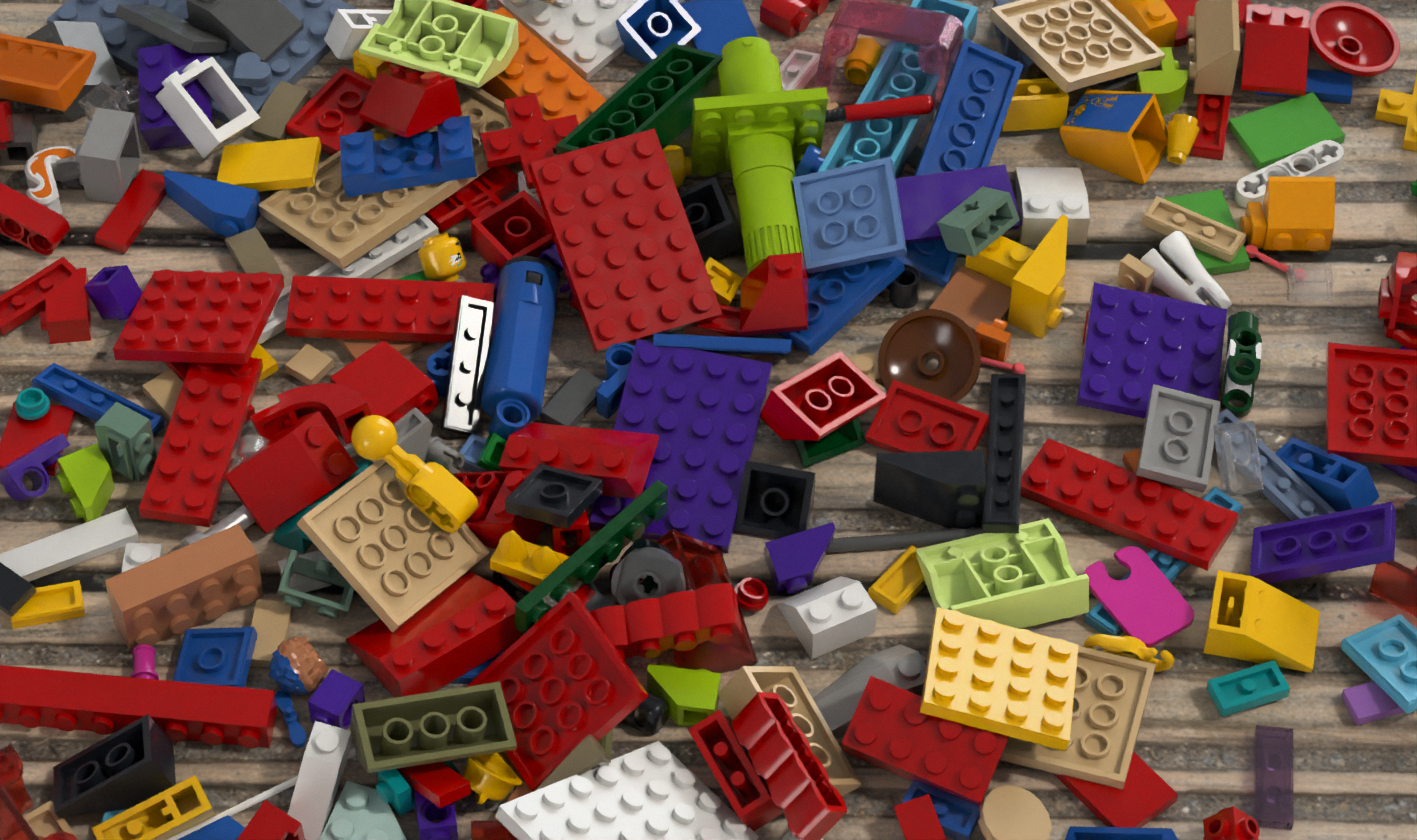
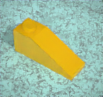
M194 775L94 826L92 830L97 840H166L216 814L198 778Z

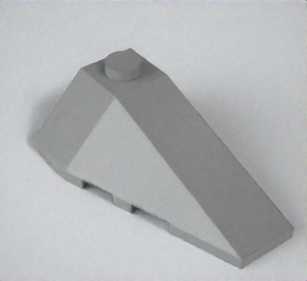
M898 644L865 657L815 696L813 700L835 739H839L846 734L870 676L922 697L926 664L917 650Z

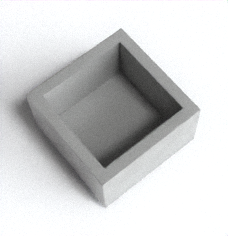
M96 108L92 120L86 122L84 140L82 144L77 145L75 151V162L80 165L81 170L79 182L81 186H84L86 200L117 204L134 181L143 158L135 113Z

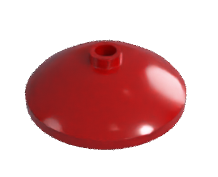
M1347 1L1329 2L1316 9L1310 19L1309 40L1313 48L1326 63L1341 72L1355 76L1379 75L1392 68L1399 56L1400 42L1394 28L1384 17L1366 6Z

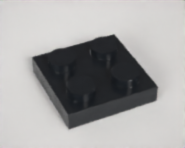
M540 464L505 499V510L507 513L518 515L525 519H534L553 524L556 527L569 529L604 492L603 480Z

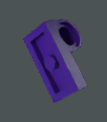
M62 433L48 439L0 469V483L12 499L25 502L41 496L47 491L49 476L45 467L50 466L58 461V458L63 457L60 451L70 446L65 435ZM24 475L28 476L32 481L31 491L23 486L22 478Z

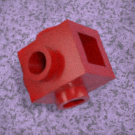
M1234 806L1221 809L1218 813L1203 819V840H1258L1260 834L1257 821Z

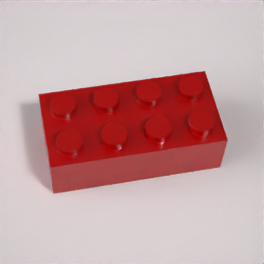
M870 676L841 743V751L910 781L916 780L980 806L1005 750L1009 736L920 713L921 696Z

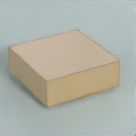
M306 344L285 364L288 374L307 385L317 384L334 367V361L331 357L309 344Z

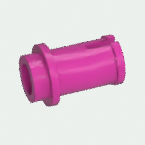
M142 644L133 648V673L130 677L159 680V675L155 672L156 650L154 647Z

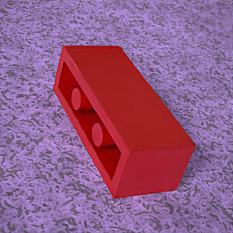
M720 710L688 729L737 816L747 825V828L750 827L753 831H756L784 813L772 801L766 781L755 772L749 752L739 744L732 724Z

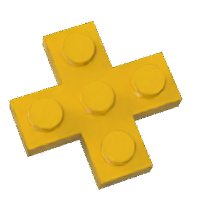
M1417 75L1413 94L1386 89L1380 90L1374 119L1406 126L1402 149L1417 151Z

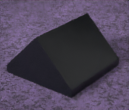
M746 460L734 530L774 538H782L807 530L814 505L816 473Z

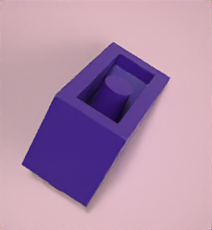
M833 522L765 543L763 555L777 593L786 590L787 593H796L805 589L808 586L807 584L812 582L833 541L835 533Z

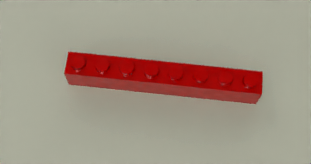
M0 665V724H19L27 728H36L38 726L51 727L62 731H94L97 734L108 735L149 714L171 741L190 740L201 741L210 745L222 743L241 745L245 748H270L278 712L274 690Z

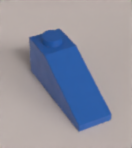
M165 170L163 174L167 197L216 234L231 237L255 227L260 217L258 190Z
M1294 437L1275 453L1337 512L1371 506L1380 497L1368 468L1364 465L1334 453L1327 454L1326 450Z

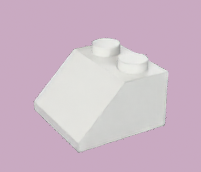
M840 576L778 602L777 607L811 660L875 633L877 607L860 581Z

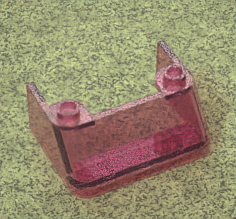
M843 0L824 35L814 85L820 88L827 87V90H831L837 57L847 56L854 50L858 34L919 45L917 61L920 68L928 74L939 76L934 100V108L938 109L963 40L964 27L962 22L952 14L877 0Z

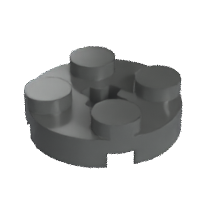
M654 547L632 550L617 564L611 580L612 593L620 605L641 599L660 598L667 594L685 591L686 588L683 566L680 561L673 558L668 552ZM648 575L654 577V582L658 584V589L653 588L650 594L644 592L645 587L639 584V580L646 579Z

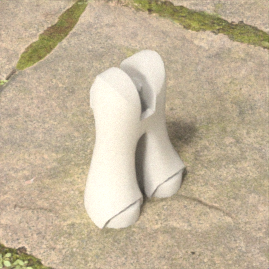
M1175 231L1161 241L1159 246L1161 255L1153 248L1141 258V262L1155 270L1152 285L1165 292L1171 298L1206 305L1204 301L1207 299L1214 307L1228 309L1232 305L1225 291L1203 267L1189 240L1181 231ZM1164 258L1178 268L1192 285H1188Z

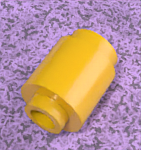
M857 38L853 41L844 63L845 77L851 83L863 85L870 79L882 56V48L875 40L871 38Z

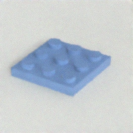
M891 157L793 177L805 265L809 274L907 254Z

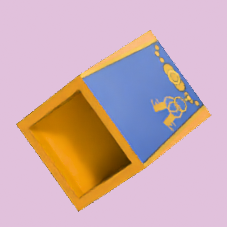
M1087 89L1059 129L1061 140L1064 142L1069 156L1138 184H1146L1167 151V127L1155 93Z

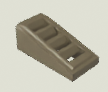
M589 734L536 790L573 775L585 774L598 765L608 766L611 761L600 742Z

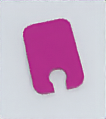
M1127 546L1114 553L1113 557L1120 565L1125 566L1130 572V577L1125 580H1114L1108 576L1106 567L1100 560L1086 568L1084 574H1087L1089 577V590L1127 636L1140 639L1147 648L1155 646L1192 625L1194 620L1192 607L1141 548Z

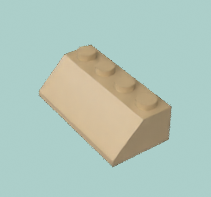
M742 666L718 693L726 707L727 714L732 720L758 692L777 693L788 706L794 723L806 736L811 752L822 763L828 774L829 782L837 789L840 795L843 796L861 785L860 780L844 752L841 751V747L794 666Z

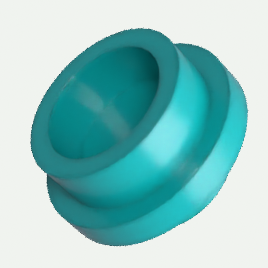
M38 388L22 390L15 401V411L23 419L34 420L41 418L50 409L48 396Z

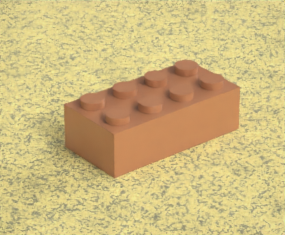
M240 524L105 580L114 623L131 653L133 648L138 645L154 646L159 641L176 634H183L186 629H190L208 620H215L229 611L241 606L250 605L257 599L264 597L258 556Z

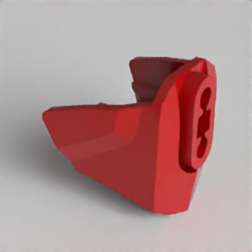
M1399 252L1385 279L1382 278L1380 282L1377 303L1378 319H1383L1385 337L1398 341L1406 348L1417 350V302L1412 299V296L1417 294V254Z

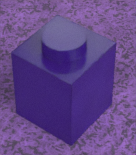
M127 265L104 267L84 286L103 320L128 319L143 294Z

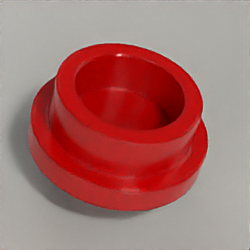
M745 578L735 586L737 602L741 608L748 611H759L767 605L769 599L768 589L761 580Z

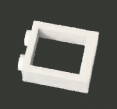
M213 57L208 58L202 63L196 59L182 70L183 74L181 75L177 71L172 73L162 82L164 88L155 96L203 158L243 135L260 119L259 115ZM198 79L230 122L216 129L184 89V86Z

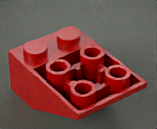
M535 469L452 474L478 500L477 510L468 518L465 524L486 547L496 549L501 537L512 530L522 540L533 544L536 543L545 522L525 519L521 516L507 513L505 510V499Z

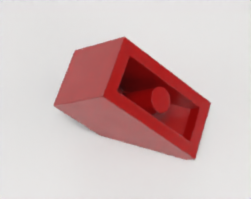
M86 267L76 270L45 296L46 310L40 311V325L42 331H48L50 344L91 341V298L84 288L89 282Z

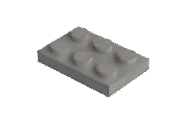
M1153 384L1149 394L1136 475L1204 493L1208 485L1220 401Z

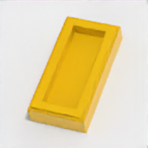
M913 545L868 589V595L872 600L895 615L926 585L915 555V549L918 548Z
M80 580L35 588L37 592L11 617L13 629L84 617L85 609Z

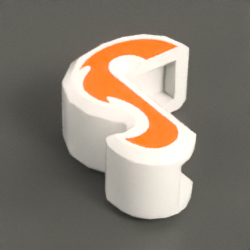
M56 146L34 153L26 161L24 169L28 186L26 191L27 197L61 215L63 211L55 181L64 182L80 177V165L75 162L76 149L68 146Z

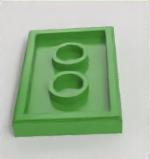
M1313 92L1229 119L1228 123L1229 130L1258 170L1318 142L1332 140L1341 144L1344 143L1345 139L1344 132Z
M1221 189L1163 198L1237 230ZM1244 244L1231 263L1192 247L1197 258L1210 275L1248 270L1250 267V259Z

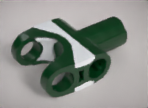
M1246 311L1237 312L1228 319L1227 353L1221 386L1222 410L1227 408L1235 417H1244L1251 412L1255 382L1258 379L1261 364L1262 339L1259 334V319L1253 313ZM1240 400L1245 406L1236 408L1231 406L1228 401Z

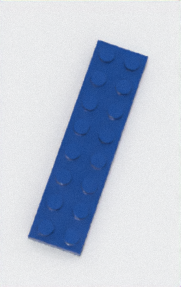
M967 39L963 40L914 176L989 166L1024 64ZM942 239L906 244L907 254L894 256L901 260L903 264L916 267L922 279L944 288L949 281L958 253L947 250Z

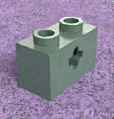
M982 186L939 220L937 224L947 250L975 257L1020 221L1010 192Z

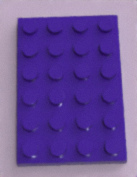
M637 339L613 430L657 434L659 436L642 493L656 480H659L668 486L667 503L669 505L664 517L650 524L641 537L729 553L736 523L745 461H751L760 423V412L764 406L772 372V363L684 347H656L651 341ZM600 495L594 503L590 527L602 529L635 499Z

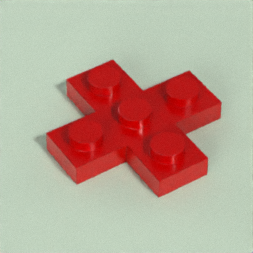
M536 93L505 99L504 109L510 128L480 134V142L487 167L491 168L520 162L528 189L535 188L528 169L529 163L557 154L556 145L579 125L576 115L544 121Z
M506 165L492 167L424 213V215L438 227L440 232L445 231L467 217L472 221L503 203L500 198L519 188L518 176Z

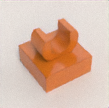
M995 318L991 326L982 322L979 323L975 330V337L979 343L982 357L1001 362L1007 360L1012 335L1005 331L1008 322Z

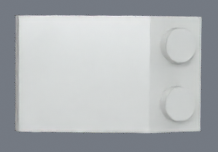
M1015 167L1017 207L1022 226L1019 228L1020 244L1039 245L1060 216L1065 215L1068 217L1067 245H1086L1090 214L1088 194L1081 169L1070 167Z

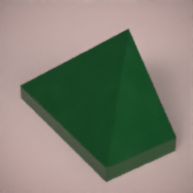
M858 417L818 441L794 440L802 467L866 444Z

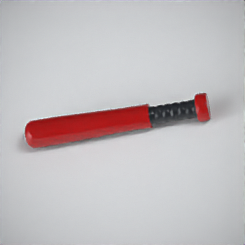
M925 94L847 105L842 109L827 110L825 123L834 121H845L848 123L925 115L932 113L934 103L932 97Z

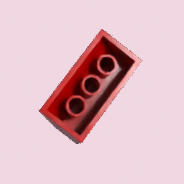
M530 423L525 428L509 435L499 467L502 471L536 469L540 464L602 479L604 491L601 494L602 496L636 499L642 494L659 436L648 433Z

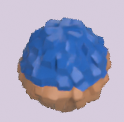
M294 636L286 641H282L277 650L272 653L273 658L270 662L271 670L269 677L278 683L283 693L306 695L319 687L329 669L313 646L308 643L306 636L298 638Z

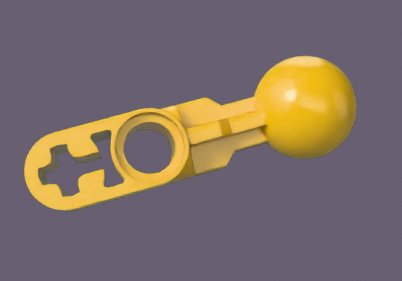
M370 415L359 420L354 426L351 436L354 450L364 459L371 461L383 459L395 470V476L406 485L405 494L409 501L442 530L449 533L457 532L477 510L478 500L476 496L442 465L436 462L424 463L418 456L406 453L397 445L396 429L387 418L379 415Z

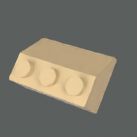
M1199 0L1195 3L1193 16L1187 17L1186 34L1192 35V38H1188L1187 57H1192V61L1188 63V80H1193L1194 94L1232 96L1240 54L1238 0Z

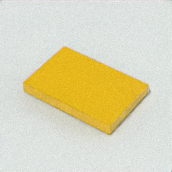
M308 137L225 145L216 181L258 190L259 192L313 187L321 151L320 138Z

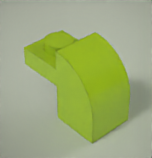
M1159 47L1166 54L1165 59L1161 60L1160 66L1155 67L1156 71L1137 72L1134 92L1155 93L1162 115H1167L1176 111L1184 102L1189 70H1180L1179 61L1174 60L1171 47Z

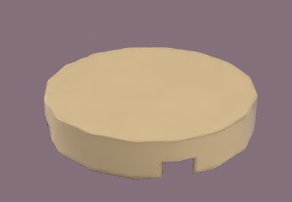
M1003 785L997 787L986 796L979 806V828L986 840H1048L1050 837L1052 826L1045 806L1034 794L1019 786Z

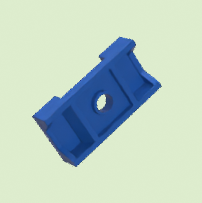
M470 116L450 117L442 124L437 125L438 131L421 132L408 138L389 137L384 140L375 141L372 131L354 132L349 135L340 136L341 177L346 197L477 177L472 143L474 135Z

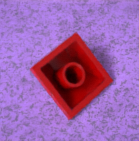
M802 252L770 255L741 281V337L808 330V275Z

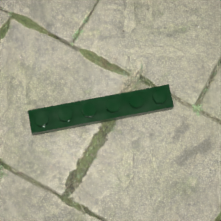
M656 480L515 605L514 628L522 634L527 632L571 591L574 593L584 583H590L605 564L614 562L622 549L631 541L634 542L640 538L650 524L661 520L669 506L667 503L668 486Z

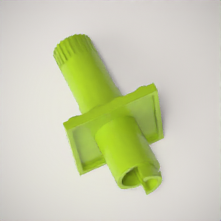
M759 37L738 38L728 42L722 48V61L717 69L721 96L694 98L690 145L691 175L711 176L719 172H732L748 274L770 255L802 252L804 258L793 177H796L794 166L798 167L810 144L821 149L828 104L827 87L783 91L779 60L775 55L771 54L769 42Z

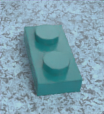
M1275 660L1210 679L1206 687L1222 717L1289 697L1290 687Z

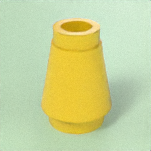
M1175 114L1172 117V121L1168 122L1166 158L1168 162L1177 165L1186 163V159L1200 130L1197 126L1198 120L1186 114Z

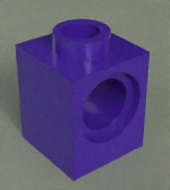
M332 669L308 700L310 721L313 724L317 721L347 730L350 727L353 704L365 702L363 684Z
M414 791L420 840H458L454 802L439 808L419 792ZM436 819L443 820V821H441V822H439V823H433V822H431V821L436 820Z

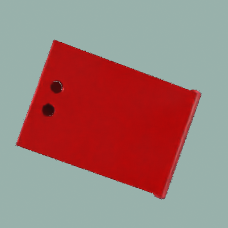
M13 402V407L0 442V469L54 436L63 433L67 439L77 412L66 406L50 405L46 415L38 419L28 420L17 415L15 402ZM58 461L45 467L48 475L55 476L59 465Z

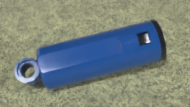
M514 257L506 261L500 270L481 407L485 414L492 418L488 427L489 435L496 433L506 441L510 434L525 428L527 423L536 420L542 412L560 274L555 266L539 257Z

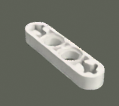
M1324 140L1251 173L1237 182L1234 194L1235 201L1243 208H1247L1248 202L1261 201L1262 205L1268 177H1324L1333 173L1342 164L1344 149L1335 141ZM1299 164L1306 165L1310 168V171L1300 172L1294 166Z

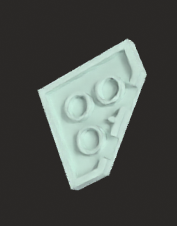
M347 781L319 840L407 839L389 804L387 805L383 802L376 789Z

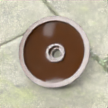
M924 309L907 314L888 330L879 349L878 367L881 379L887 390L894 379L958 403L971 391L978 379L981 368V351L973 331L959 317L943 310ZM930 360H938L939 364L936 369H927V363Z

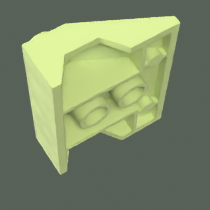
M395 0L393 11L383 26L377 23L374 24L360 45L359 53L426 73L440 72L441 77L454 78V81L479 88L504 71L519 49L518 20L450 0Z
M1049 518L1019 525V533H983L915 549V555L935 610L937 607L955 610L962 614L984 620H992L1018 629L1038 626L1042 623L1071 618L1089 612V577L1087 574L1079 576L1075 574L1069 563L1065 542Z

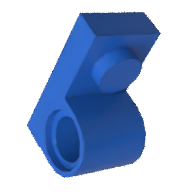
M627 343L613 344L606 351V380L597 388L596 397L597 413L607 420L619 409L635 348Z

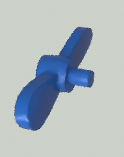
M278 691L275 694L276 704L283 715L284 726L289 730L290 741L294 747L301 748L307 741L306 732L299 723L297 712L293 710L290 695Z

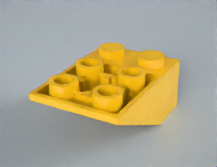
M1218 570L1212 594L1203 653L1260 664L1275 660L1278 667L1312 673L1320 611L1256 577Z

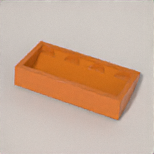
M0 33V98L66 111L85 85L93 68L96 54L94 51Z

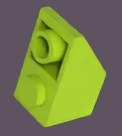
M95 443L57 459L60 473L56 475L58 485L63 494L69 492L72 499H69V503L76 519L83 518L85 523L101 517L115 489L110 466L99 446Z
M648 664L647 690L651 691V695L659 699L664 698L667 701L669 716L678 726L693 727L718 710L721 673L711 672L706 669L677 668L669 664Z

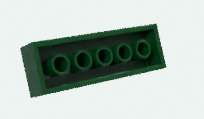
M671 43L556 145L557 154H563L654 128L663 150L692 124L694 98L721 96L717 69L722 61V56Z

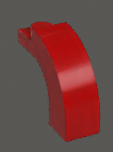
M319 383L301 386L277 395L279 403L250 416L258 438L262 446H264L304 415L319 411L332 431L338 433L347 445L352 442V431L357 422L372 414L367 401L355 389L341 384Z

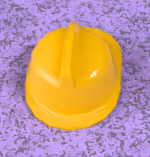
M505 751L468 757L463 778L470 782L471 790L475 792L477 804L482 805L487 799L502 801L516 785H521V775Z

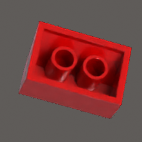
M391 63L389 65L390 68L378 73L359 112L361 120L406 138L442 124L450 117L463 115L454 78L441 77L440 72L426 73L395 63Z
M838 351L773 388L760 412V419L782 440L818 441L884 402L887 395L841 351Z

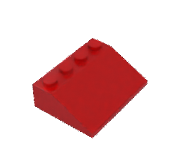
M468 571L394 632L379 619L345 640L351 650L389 693L396 698L435 692L508 649L523 634L514 628L516 602L501 587Z

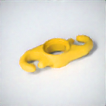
M1096 634L1089 636L1083 647L1095 650L1097 649L1094 646H1099L1105 649L1103 652L1156 664L1155 672L1167 671L1174 665V657L1170 652L1162 650L1160 656L1164 660L1155 659L1153 657L1157 655L1158 651L1154 647L1147 648L1143 641L1132 636L1119 637Z

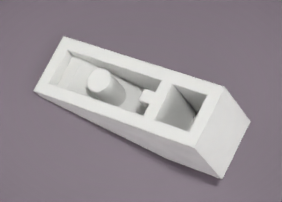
M337 9L324 41L339 59H353L352 54L360 47L374 24L377 23L383 26L393 10Z
M317 721L314 723L302 759L288 810V815L302 823L305 840L320 839L352 747L351 731Z

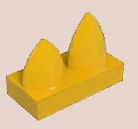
M512 530L501 537L499 545L490 559V569L534 585H539L570 556L553 551L548 546L541 547L524 541Z

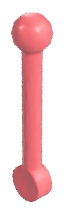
M1250 244L1245 247L1249 258L1256 257L1293 276L1296 282L1300 283L1305 280L1306 274L1303 270H1294L1262 254L1255 245Z
M981 356L982 364L1009 370L1013 374H1023L1025 372V367L1021 363L1013 365Z

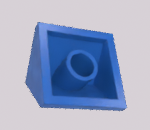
M638 0L616 20L621 41L624 43L625 53L646 64H649L671 43L684 46L701 30L677 0Z

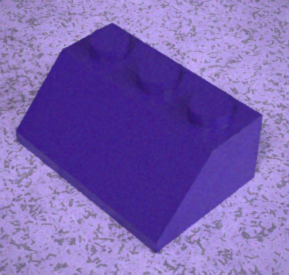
M171 44L138 49L139 131L150 151L192 144L155 96L164 88L162 82L172 73L177 71L181 75L183 74L182 70L196 59L202 63L210 58L209 56L200 53H189ZM196 79L184 86V89L213 124L212 97L199 80Z

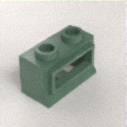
M115 402L94 425L98 445L110 469L130 480L135 479L141 482L145 476H149L152 473L157 459L150 419Z
M291 549L276 595L283 597L282 603L302 609L304 604L318 607L317 614L331 619H338L339 614L346 616L355 589L336 568L331 567V562L318 559L315 562L297 556L298 551ZM292 573L344 588L340 603L288 588Z

